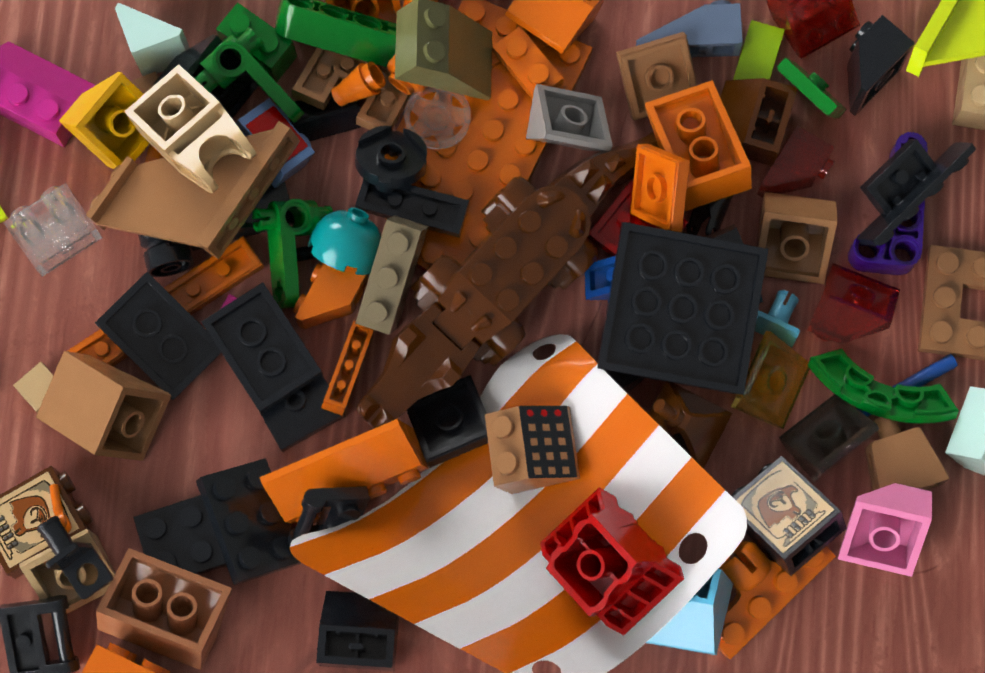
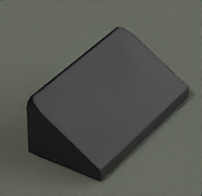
M333 97L330 99L325 110H321L301 100L295 101L304 112V115L295 124L290 120L299 133L304 134L309 141L361 128V126L356 125V116L360 111L358 101L341 107L334 101Z

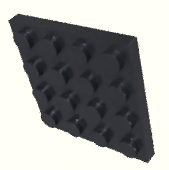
M623 222L619 235L597 369L744 395L769 249Z

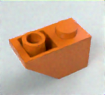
M319 262L310 278V281L313 282L307 295L304 293L300 295L293 310L296 314L295 319L298 326L307 329L353 314L366 289L368 275H356L357 268L346 266L343 272Z

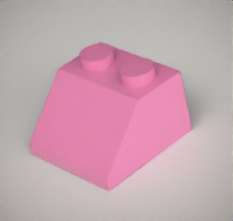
M894 483L857 496L840 547L838 559L912 577L932 521V492Z

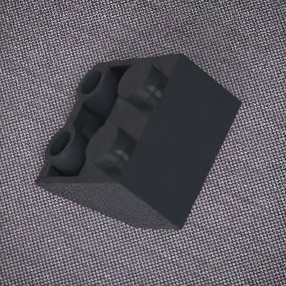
M326 591L319 624L316 663L323 667L395 671L399 616L358 593Z

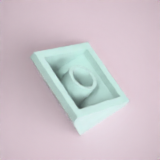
M117 3L115 7L131 54L142 76L155 71L156 73L163 72L177 55L190 48L182 29Z

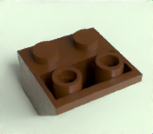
M765 78L725 81L720 98L749 160L774 166L798 90L796 87Z

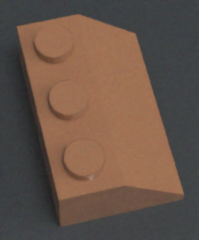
M128 548L96 610L97 628L102 632L202 670L217 638L232 588Z

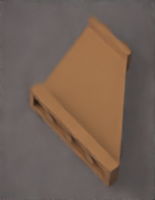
M278 121L274 129L245 136L257 154L251 160L237 154H229L219 159L212 170L213 179L219 188L213 193L207 192L182 175L165 158L137 164L127 156L122 164L113 170L110 181L101 194H98L92 200L90 210L86 216L103 230L107 227L200 247L212 256L220 259L300 140L290 127Z

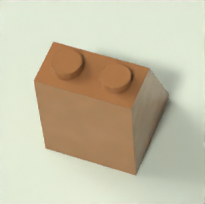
M64 351L36 418L93 455L143 461L171 394L90 355Z

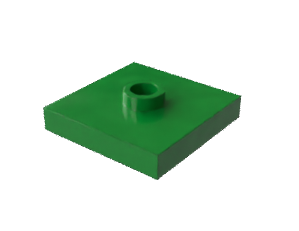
M786 57L777 66V70L827 116L839 119L847 110L826 90L829 84L814 71L809 75L796 62Z

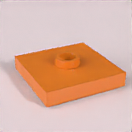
M648 143L638 144L631 215L661 229L682 233L690 161Z

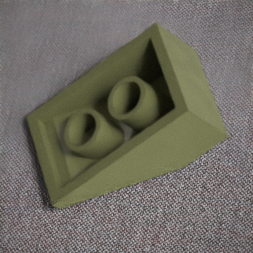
M413 0L397 11L396 80L483 100L491 99L492 32L452 6L431 0Z

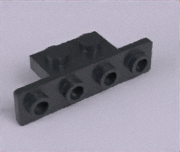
M909 139L860 187L881 215L857 237L858 241L863 245L880 246L888 242L895 233L893 230L903 221L909 220L916 215L920 209L919 205L927 197L938 193L944 187V181L952 173L961 170L969 162L968 157L976 150L973 143L956 142L934 162L917 139Z

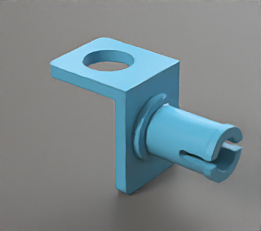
M779 290L768 314L758 310L755 332L792 348L800 330L789 325L788 321L799 299L792 293L787 304L784 305L783 302L789 291Z

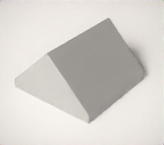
M536 84L526 139L587 151L611 150L613 146L602 97Z

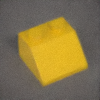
M122 72L115 73L82 93L59 120L94 155L112 169L122 164L127 156L136 161L150 144L139 133L124 112L144 94Z

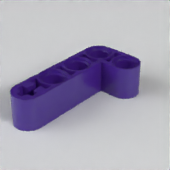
M906 132L897 139L890 152L889 159L909 139H917L926 152H928L927 142L918 133ZM925 200L919 205L920 209L917 214L910 218L912 221L911 227H905L900 224L893 230L895 232L893 237L885 244L880 246L865 245L874 251L875 257L866 258L860 254L858 247L864 245L856 237L848 251L850 265L857 271L889 275H905L909 273L922 254ZM903 249L907 251L911 260L905 262L899 260L894 250Z

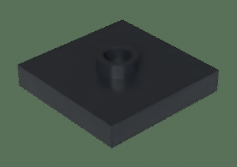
M323 375L261 414L282 452L346 417L345 413L341 416L321 408L329 387Z
M471 375L457 380L451 387L418 399L406 410L429 468L488 443L485 414L487 412Z

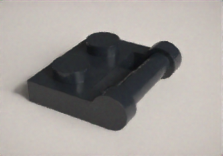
M367 486L307 490L301 501L303 509L296 527L291 529L288 536L289 546L292 540L303 534L332 528L350 520H357L364 514L370 500ZM321 512L317 524L313 525L317 513Z
M56 595L47 599L2 604L0 606V624L10 673H72L80 669L79 658L74 656L66 609L69 608L67 595ZM51 613L59 655L58 660L50 661L41 614Z

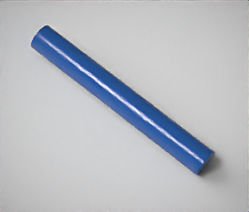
M949 354L898 384L922 387L958 366L957 361L952 354ZM857 408L863 419L872 415Z

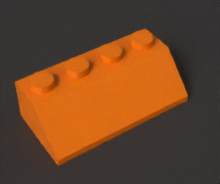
M395 419L259 478L286 523L297 525L303 509L301 501L305 492L309 489L367 486L370 499L385 494L387 492L386 487L396 482H399L400 485H406L420 479V472L429 468L414 429L399 419ZM321 512L317 513L314 523L318 522V515H320Z

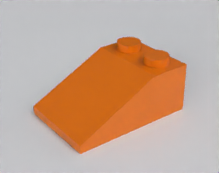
M713 80L645 103L659 148L690 161L684 212L752 189L750 162Z

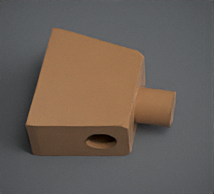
M882 417L874 420L880 439L871 442L865 448L873 491L894 483L928 490L943 485L949 480L948 473L919 427L901 432L898 421Z

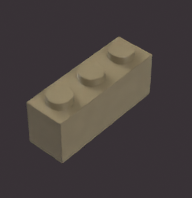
M396 215L386 220L355 324L388 335L398 328L429 226Z

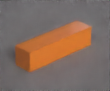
M356 321L352 322L321 406L322 409L341 416L346 408L374 331L373 329L355 324Z

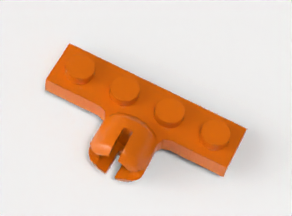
M743 541L733 552L738 558L734 557L731 559L728 557L719 567L732 581L733 587L736 590L734 600L728 604L718 647L726 658L731 660L836 557L827 546L790 576L774 560H769L755 543Z

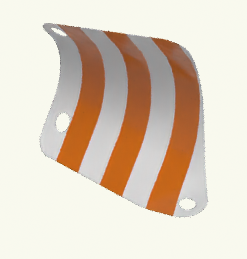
M559 334L543 338L528 345L501 364L486 385L480 398L487 414L517 406H569L580 479L510 494L494 487L489 444L487 443L423 471L420 474V479L409 483L389 500L360 516L357 520H350L332 528L303 534L292 540L289 548L291 554L302 564L503 673H533V664L538 661L555 663L561 669V673H607L641 648L694 597L743 540L747 529V517L743 507L628 395L604 369H597L598 363L575 339L569 335ZM545 344H555V352L549 358L544 360L534 358L533 351ZM599 487L616 496L618 506L633 514L634 519L647 535L657 544L664 547L666 557L681 566L684 580L624 636L607 627L597 615L589 617L546 569L549 562L542 555L540 542ZM700 533L707 540L706 554L697 563L686 564L679 557L680 544L688 535Z

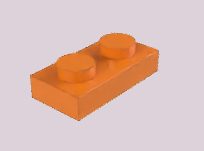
M521 26L492 46L493 53L531 99H533L536 84L556 88L563 84V77Z

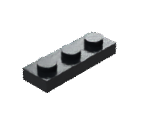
M363 179L355 208L387 219L396 215L429 226L428 230L460 238L470 203L466 199L413 185L396 188L390 193H383L378 191L374 184Z

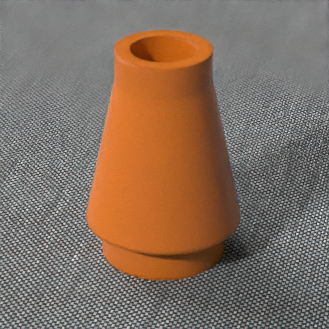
M374 62L360 63L337 86L331 89L332 97L339 106L343 107L348 103L377 95L386 84L385 77L381 69Z

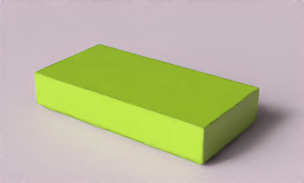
M751 20L733 80L756 78L770 80L785 29Z

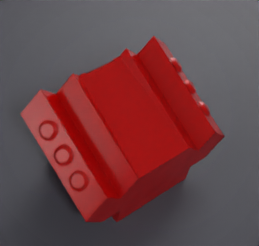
M600 487L540 542L542 555L549 562L546 567L549 573L589 617L597 615L607 627L623 636L684 580L681 566L666 557L664 547L657 544L638 525L633 514L618 506L616 496Z

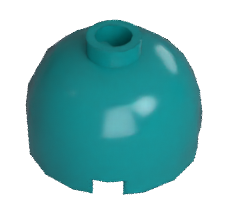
M351 207L348 211L337 210L324 216L315 226L308 242V247L313 246L311 253L315 258L336 270L344 272L346 266L357 268L356 275H367L371 273L381 233L377 226L368 219L369 215L365 211Z

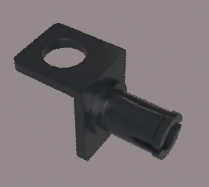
M51 517L37 528L38 533L42 535L55 555L45 565L51 570H62L80 598L88 599L111 582L113 575L91 543H74L59 521V517ZM86 563L93 564L98 570V578L91 585L82 584L78 577L79 569Z

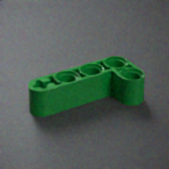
M318 0L280 1L276 15L275 31L284 38L366 62H374L384 67H387L388 62L395 54L396 23Z

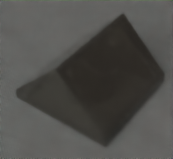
M834 394L782 434L779 439L812 481L816 482L870 440L879 430V427L874 421Z

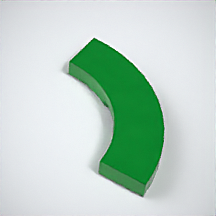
M842 348L810 357L809 368L830 391L847 403L872 415L906 423H938L954 420L959 413L958 408L941 384L924 387L899 384L896 387L882 384L875 381L872 374L854 363Z

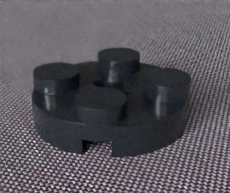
M392 126L375 127L364 133L359 139L355 154V166L358 173L367 182L374 184L378 191L390 193L396 188H404L414 184L425 175L427 147L421 137L411 130L404 128L402 133L392 131ZM389 154L391 157L398 156L396 160H388L385 158V155Z

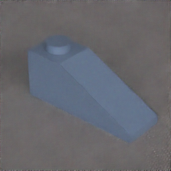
M718 0L711 4L703 5L637 39L636 46L684 32L687 35L691 58L739 56L743 44L740 3L731 4L727 0Z

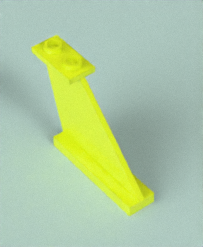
M941 0L914 46L906 71L919 77L926 66L985 56V0Z

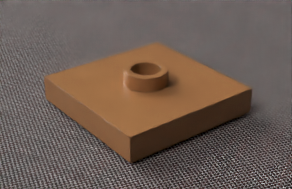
M684 32L616 52L630 115L634 121L648 117L645 108L646 102L697 86L687 35Z

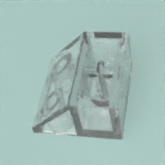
M66 183L60 187L53 186L47 189L41 195V199L30 206L25 205L17 208L11 213L10 218L3 222L42 277L103 238L93 222L86 216L87 213Z

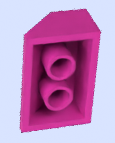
M9 41L0 46V115L65 148L72 133L59 120L82 93L96 85Z

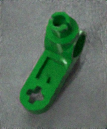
M250 27L237 39L231 34L200 62L204 70L194 79L200 84L206 81L207 84L204 88L209 93L218 85L225 90L241 74L246 72L294 124L304 115V112L252 56L254 52L264 45V42L257 37L253 42L249 43V40L256 34ZM229 49L237 51L241 57V64L234 70H227L220 63L221 54Z
M291 199L287 201H271L267 209L255 208L253 210L252 219H262L259 222L252 223L256 232L267 230L272 295L280 309L294 308L300 294L295 236H311L317 223L328 213L333 212L332 207L329 205L318 207L314 200ZM287 210L294 216L293 227L286 221L285 215Z

